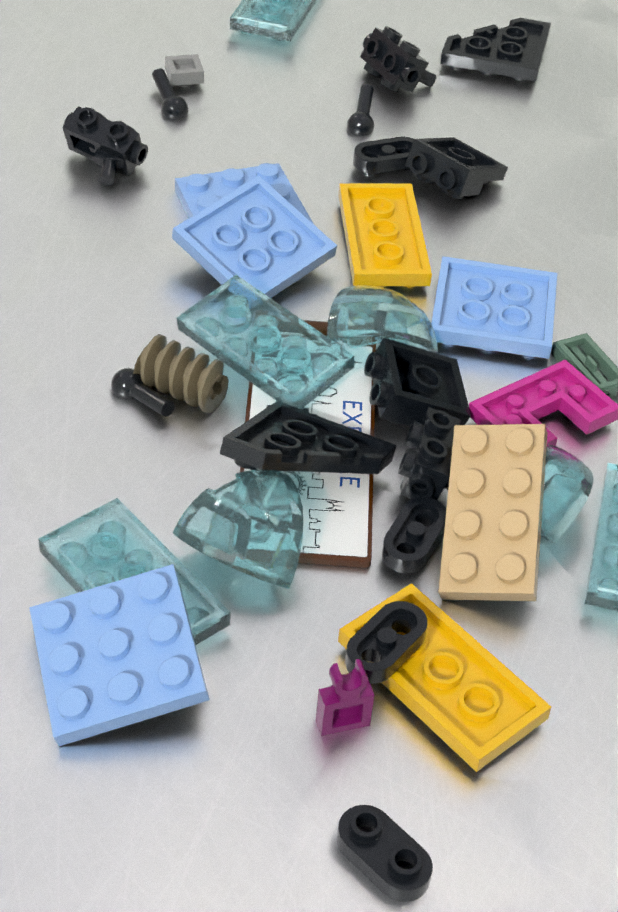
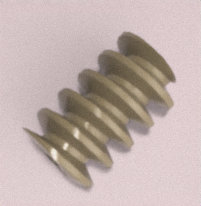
M161 334L154 336L143 349L135 363L133 374H141V380L144 385L150 388H157L163 394H171L176 400H185L188 405L195 408L200 407L201 411L208 414L214 412L221 405L229 384L228 377L223 375V361L215 359L209 365V355L200 353L195 358V350L187 346L181 351V344L172 340L167 344L166 336Z

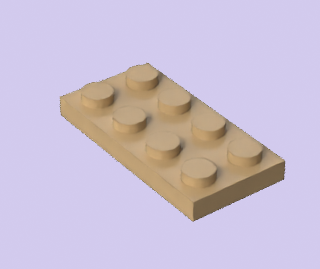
M545 424L454 425L438 589L442 600H537L548 435Z

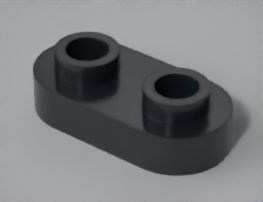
M394 137L362 142L354 149L353 164L355 168L365 175H377L382 172L409 170L410 168L405 166L414 139L410 137Z
M417 497L409 500L404 505L383 541L382 558L389 568L400 573H414L425 567L444 536L446 507L441 502L433 498Z
M405 601L391 602L382 607L349 640L345 657L347 671L351 672L355 668V659H360L370 684L381 683L389 679L425 640L428 621L423 610L415 604ZM397 632H403L405 635L397 634Z
M357 805L344 812L339 820L337 845L341 853L387 897L396 901L408 902L423 896L429 887L433 870L432 860L427 851L385 812L377 807ZM367 826L374 830L371 832L361 831L358 827ZM400 861L409 862L413 866V868L403 869L399 867L396 863Z

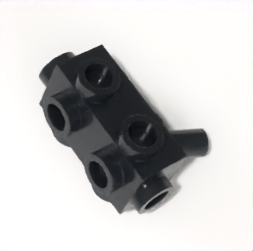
M385 26L384 30L375 27L373 33L365 37L363 41L364 50L360 55L366 62L364 69L374 76L381 77L382 75L383 78L380 82L382 85L395 92H398L401 88L412 93L418 82L429 87L433 86L436 81V75L425 70L429 63L418 55L420 49L405 40L401 41L403 35L388 26Z
M79 106L64 121L62 128L69 150L92 159L97 165L101 166L99 181L104 185H112L114 183L116 171L130 176L136 166L141 165L146 159L148 146L141 143L140 134L135 129L122 121H110L92 108H81Z
M428 407L425 414L421 417L420 423L417 421L412 422L404 443L410 449L406 450L398 470V474L404 476L400 485L401 495L410 499L426 497L438 500L441 493L445 489L448 490L454 425H460L461 419L450 416L442 410Z

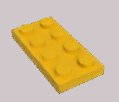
M339 183L338 196L353 287L403 286L411 288L415 286H430L432 272L412 184Z
M412 583L339 629L338 642L347 649V644L352 636L386 604L395 601H405L415 604L423 610L428 621L423 644L389 679L381 683L476 772L549 718L551 706ZM397 632V634L405 635L403 632Z

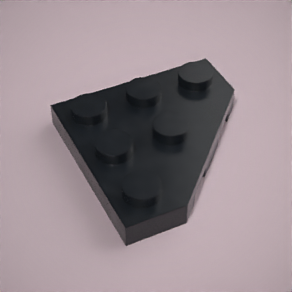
M517 18L510 20L509 26L500 29L495 24L475 29L473 36L462 38L459 34L449 36L441 53L440 64L448 65L456 70L470 69L481 71L485 75L492 76L498 74L509 76L518 81H536L551 23Z
M276 401L223 437L220 454L234 459L238 466L250 470L379 474L393 461L397 445Z

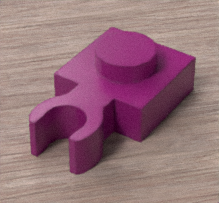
M355 659V668L351 672L342 675L337 663L333 664L329 669V676L333 685L318 690L315 721L321 736L367 727L371 723L375 695L362 661Z

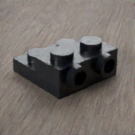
M455 137L414 139L405 166L410 168L418 179L431 184L436 183L446 195L455 199L479 195L483 184H487L488 181L503 180L508 169L504 164Z
M383 338L376 351L368 355L364 366V374L373 379L369 401L371 405L378 406L381 419L388 420L394 424L411 426L413 421L420 423L421 417L425 414L428 407L442 410L450 416L461 419L460 425H465L471 417L457 359L388 338Z

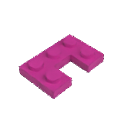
M567 360L560 361L469 403L470 418L477 425L542 424L538 419L559 410L587 435L618 420V404ZM548 429L546 454L555 450L558 439Z

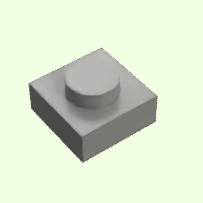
M198 54L165 56V70L171 86L189 87L193 84L204 83V70Z

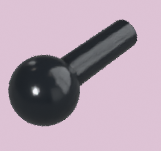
M164 69L154 70L152 77L163 99L161 105L162 115L169 119L186 117L188 114L186 101L182 97L175 95Z
M363 84L361 86L356 113L352 114L347 122L348 131L354 135L365 136L371 134L374 130V121L369 115L374 91L373 86L370 84Z
M124 368L114 374L111 381V389L115 396L121 399H136L164 417L170 416L175 408L174 402L144 385L141 380V374H133L134 369Z

